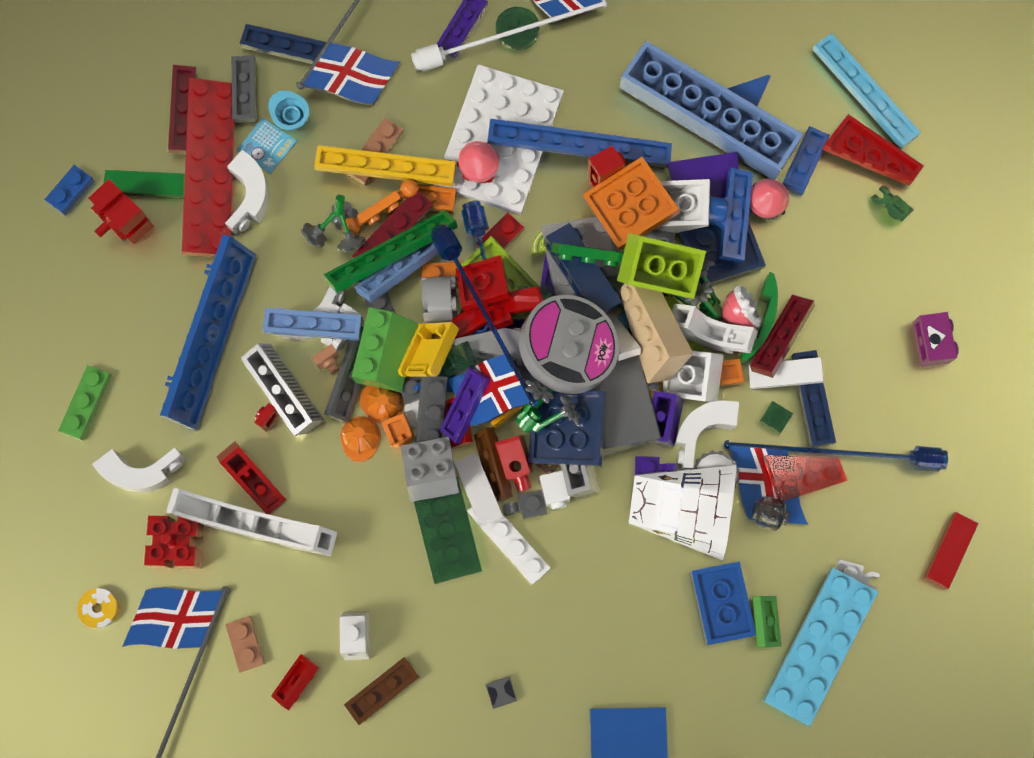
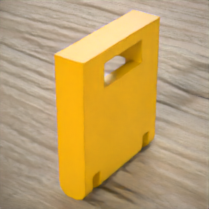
M452 322L419 324L399 366V375L402 377H437L459 328ZM433 334H438L441 339H431Z

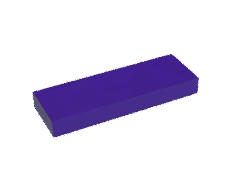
M463 0L437 42L438 48L443 47L445 51L464 45L486 10L488 1ZM460 51L448 55L456 59Z
M469 367L440 428V431L455 443H461L491 380L474 367Z

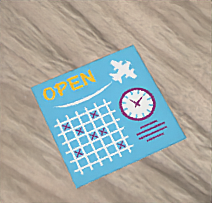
M262 118L236 151H245L261 168L271 174L296 143V140Z

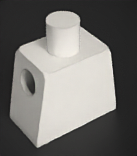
M369 611L344 612L340 616V654L344 660L370 659Z

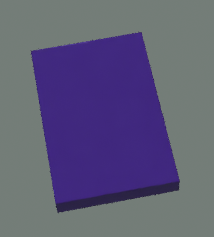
M737 152L667 163L670 181L710 179V195L725 198L728 170L730 168L739 169Z

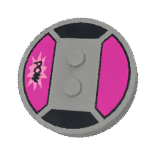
M557 295L539 303L527 317L520 331L519 349L526 368L542 385L560 393L579 394L598 386L614 369L619 355V339L612 321L597 305L578 296Z

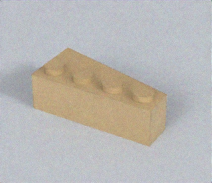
M624 283L619 293L633 338L641 347L639 358L647 384L671 380L692 356L693 352L663 293Z

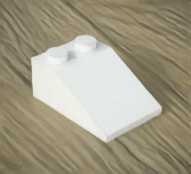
M710 179L660 181L679 208L680 214L665 222L656 230L677 233L709 226Z

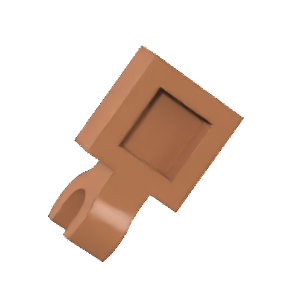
M332 344L311 357L320 371L325 368L332 375L339 370L336 363L340 356Z

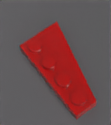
M849 114L821 149L908 186L911 185L924 167L923 164Z

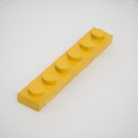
M318 145L314 168L317 171L401 181L410 179L418 183L453 187L456 161Z

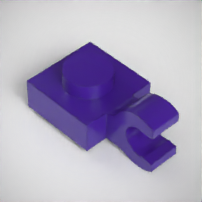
M635 456V475L677 471V464H660V457Z

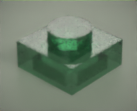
M772 401L759 423L780 435L793 413Z

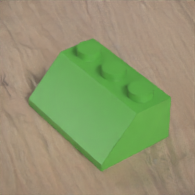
M369 307L352 373L355 383L402 392L406 377L399 375L398 369L417 330L418 323L391 311Z

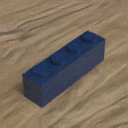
M568 223L547 235L543 245L575 294L597 305L606 315L618 309L622 302L620 300L621 295L618 289L612 287L608 282V275L603 267L599 268L597 263L582 262V257L577 256L573 257V261L559 259V254L551 252L553 242L586 247L582 242L583 238L580 231Z

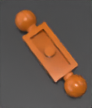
M405 180L401 184L400 190H395L357 215V218H347L346 222L349 230H352L353 236L359 233L360 226L363 224L371 226L381 220L380 215L386 211L389 213L395 211L400 206L403 198L415 196L419 191L418 184L414 180Z

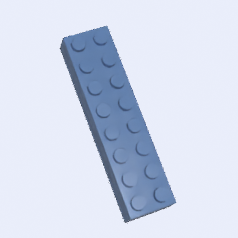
M645 41L621 76L620 89L725 152H737V157L740 161L773 180L777 178L803 136V133Z

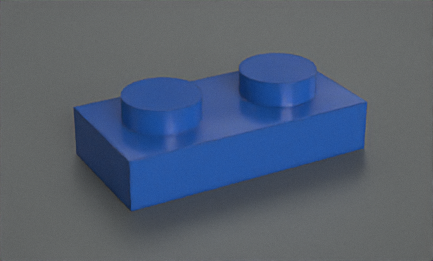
M73 165L44 200L63 215H66L95 180L76 165Z

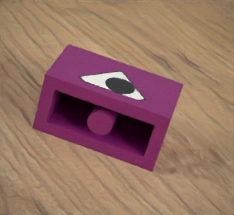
M948 312L920 315L913 321L922 367L948 364L958 358L959 348L953 338L954 325L953 321L949 319Z

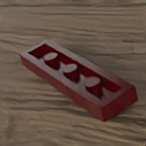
M173 65L168 153L185 154L188 81L189 78H196V67Z
M419 191L415 196L407 197L352 257L355 258L415 226L430 211L433 204Z
M792 294L750 365L752 372L771 378L775 376L815 307L814 300Z

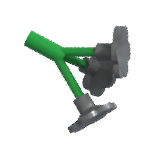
M341 194L336 196L335 204L331 208L332 213L322 224L316 226L305 223L301 230L308 243L322 248L327 241L323 232L330 222L334 223L338 230H342V226L344 229L343 235L345 239L337 245L339 251L348 252L360 248L363 245L362 243L366 241L363 236H353L352 230H349L346 219L350 217L357 218L358 212L352 208L349 202L345 201V196Z

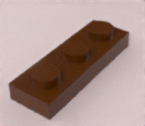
M494 427L484 428L474 434V439L481 465L497 503H501L513 497L511 484L506 479L495 442L499 440Z
M403 657L346 702L344 706L357 724L361 725L420 678V676L406 657Z

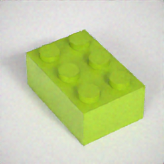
M629 233L617 281L636 287L694 299L706 251Z

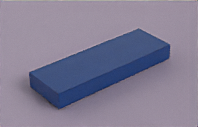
M811 126L808 127L782 183L786 189L801 196L803 195L823 152L821 149L830 137L829 134Z

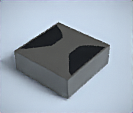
M510 677L485 684L493 709L517 701Z

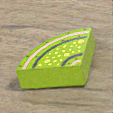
M542 230L533 239L531 256L546 253V248L543 245Z

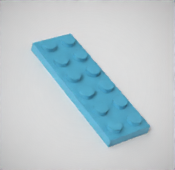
M831 568L763 701L810 727L878 591L835 568Z

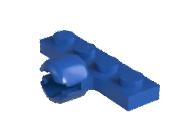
M730 168L727 175L725 198L710 195L709 224L721 228L719 259L739 263L745 260L753 172Z

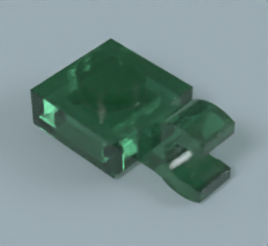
M884 185L879 188V191L883 193V198H879L876 194L871 197L875 204H885L884 207L888 210V214L896 220L899 219L901 222L914 211L898 195L894 196L889 188Z

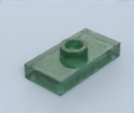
M468 341L450 349L441 369L443 376H453L477 364Z

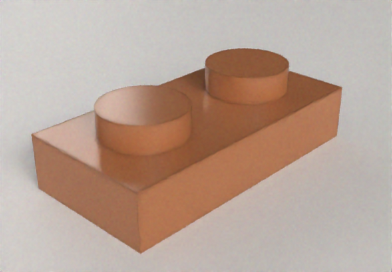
M248 616L225 624L239 673L265 665L252 617Z

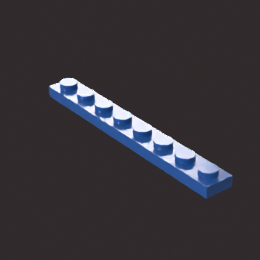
M491 118L487 144L583 157H592L613 145L617 152L620 151L623 154L627 163H632L643 157L650 166L668 168L667 163L671 162L672 143Z

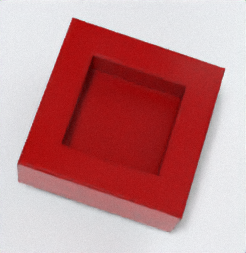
M268 403L266 407L263 406L258 410L254 423L267 432L279 413L273 405Z

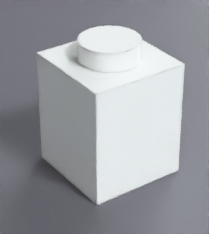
M558 471L539 476L546 508L552 507V510L566 507V503L570 502V496L567 493L563 472Z

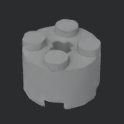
M455 276L422 278L421 292L423 309L425 311L423 313L424 323L450 322V320L458 315Z

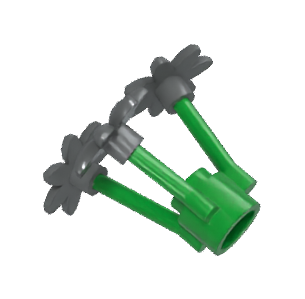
M710 260L703 262L700 278H702L704 283L701 285L698 282L694 299H685L682 296L662 292L664 297L674 296L683 304L696 306L700 301L699 310L704 315L718 320L722 316V308L719 305L721 301L715 295L714 289L706 276L708 274L707 270L715 262Z
M529 380L525 381L528 385L525 390L531 393L530 396L533 403L527 404L517 415L516 422L522 430L527 433L534 430V432L538 433L543 427L561 417H568L576 425L579 424L580 414L575 410L576 405L571 403L567 395L560 397L564 404L560 412L540 422L542 416L537 409L543 402L549 403V399L554 398L551 394L553 390L547 386L541 387L540 382L537 380L534 383Z

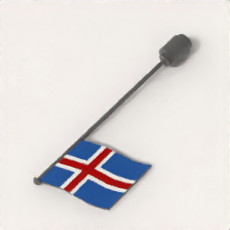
M360 0L353 2L300 83H296V87L299 90H303L306 87L326 91L355 103L364 105L374 104L401 61L382 59L354 47L332 43Z
M223 586L221 590L198 592L167 587L147 589L122 647L150 645L171 649L200 648L156 758L162 757L228 592L230 593L228 586Z

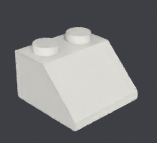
M692 351V356L674 377L663 382L662 392L677 394L684 399L706 402L718 401L724 355Z

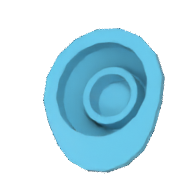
M284 90L275 93L268 103L271 118L275 125L281 129L296 130L302 127L309 118L308 103L300 95L291 91Z

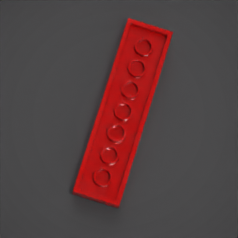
M189 78L181 255L215 257L222 235L231 236V230L225 224L231 217L233 174L227 166L233 160L234 147L232 83L196 78Z

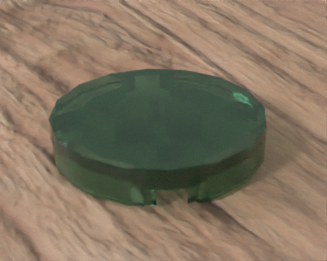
M524 7L508 8L497 18L496 35L539 22L538 18L530 9ZM538 26L499 38L498 41L505 48L524 50L531 47L537 41L540 29Z

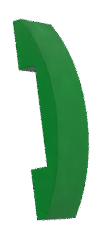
M769 272L764 281L759 297L760 301L767 303L762 319L763 323L759 328L751 353H741L740 362L742 366L762 346L775 320L778 306V287L775 274Z

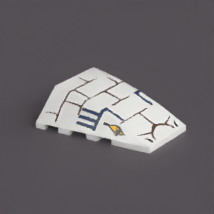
M736 464L693 470L684 469L673 472L636 474L629 523L723 561L733 505Z

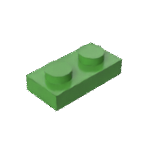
M776 596L753 597L757 647L781 646Z

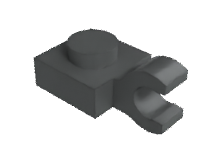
M542 490L519 494V502L503 505L504 516L521 513L524 520L547 515Z

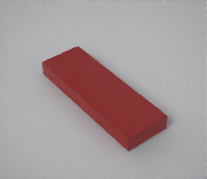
M958 512L953 513L924 576L925 579L945 589L950 588L979 523Z

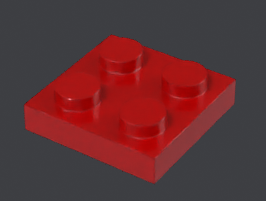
M501 255L455 268L461 305L464 312L510 298L504 262Z

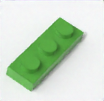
M87 365L58 431L60 433L82 441L84 440L112 374Z

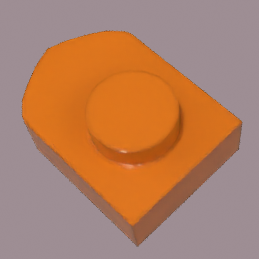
M405 412L381 422L391 447L401 449L402 445L411 444L414 440L415 435Z

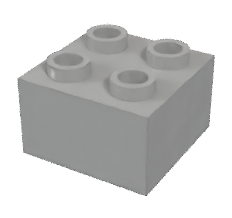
M449 437L401 446L406 486L411 502L459 493Z

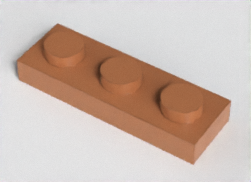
M384 117L361 150L390 153L403 135L404 130ZM347 174L365 186L372 178Z

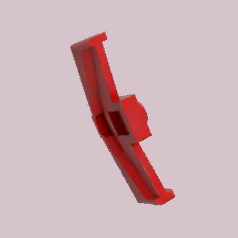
M539 286L509 291V299L460 313L450 320L459 328L455 339L466 337L487 323L491 331L514 324L511 314L533 311L539 303L544 301Z

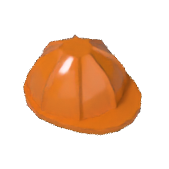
M366 386L360 393L359 404L369 418L381 423L383 420L403 412L404 399L401 392Z
M365 416L353 417L342 427L340 437L347 457L352 461L364 462L375 454L381 440V432L374 420Z

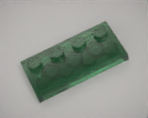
M458 476L456 478L459 493L414 501L434 584L482 572Z

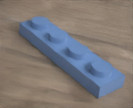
M434 240L428 245L410 253L408 256L371 274L355 285L356 292L372 303L442 252L441 244Z
M265 308L262 331L264 334L360 341L362 316Z

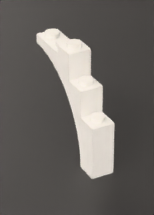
M173 488L166 513L218 530L238 533L257 540L331 556L338 533L322 526L249 510L178 488Z

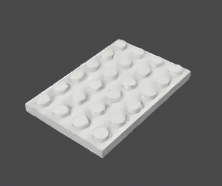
M478 64L443 160L456 161L457 164L459 154L465 145L474 141L487 143L490 118L552 127L564 90ZM489 144L499 156V167L493 182L481 184L467 181L462 177L463 173L456 165L453 187L434 184V186L456 189L457 196L522 215L544 151Z

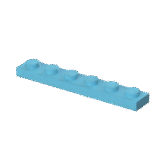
M832 33L814 45L813 51L900 149L920 135L921 132Z

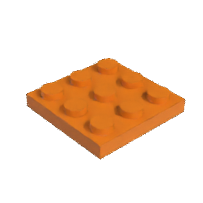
M640 157L583 194L585 201L619 251L625 248L629 233L645 236L680 214L679 208L643 157Z

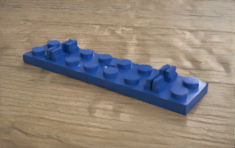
M222 235L212 265L207 264L206 266L209 270H205L204 273L208 275L181 356L173 377L168 376L167 378L171 383H165L169 390L160 416L196 431L201 421L240 300L245 292L257 254L231 236Z

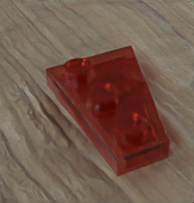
M762 456L776 497L781 501L847 481L840 459L837 457Z

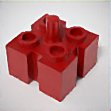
M110 179L88 197L93 204L91 209L103 221L94 230L100 238L112 229L121 240L126 241L128 239L134 245L154 226L143 211Z
M148 515L146 535L152 537V545L145 546L144 566L150 568H172V562H174V566L181 569H201L202 549L197 547V539H203L204 525L179 516L177 522H175V519L169 516Z

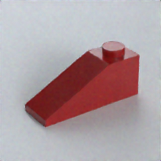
M236 441L216 456L219 463L265 514H270L286 500Z

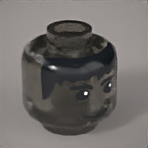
M763 496L760 500H756L751 518L755 519L757 526L777 531L781 525H787L790 511L786 510V503L783 500Z

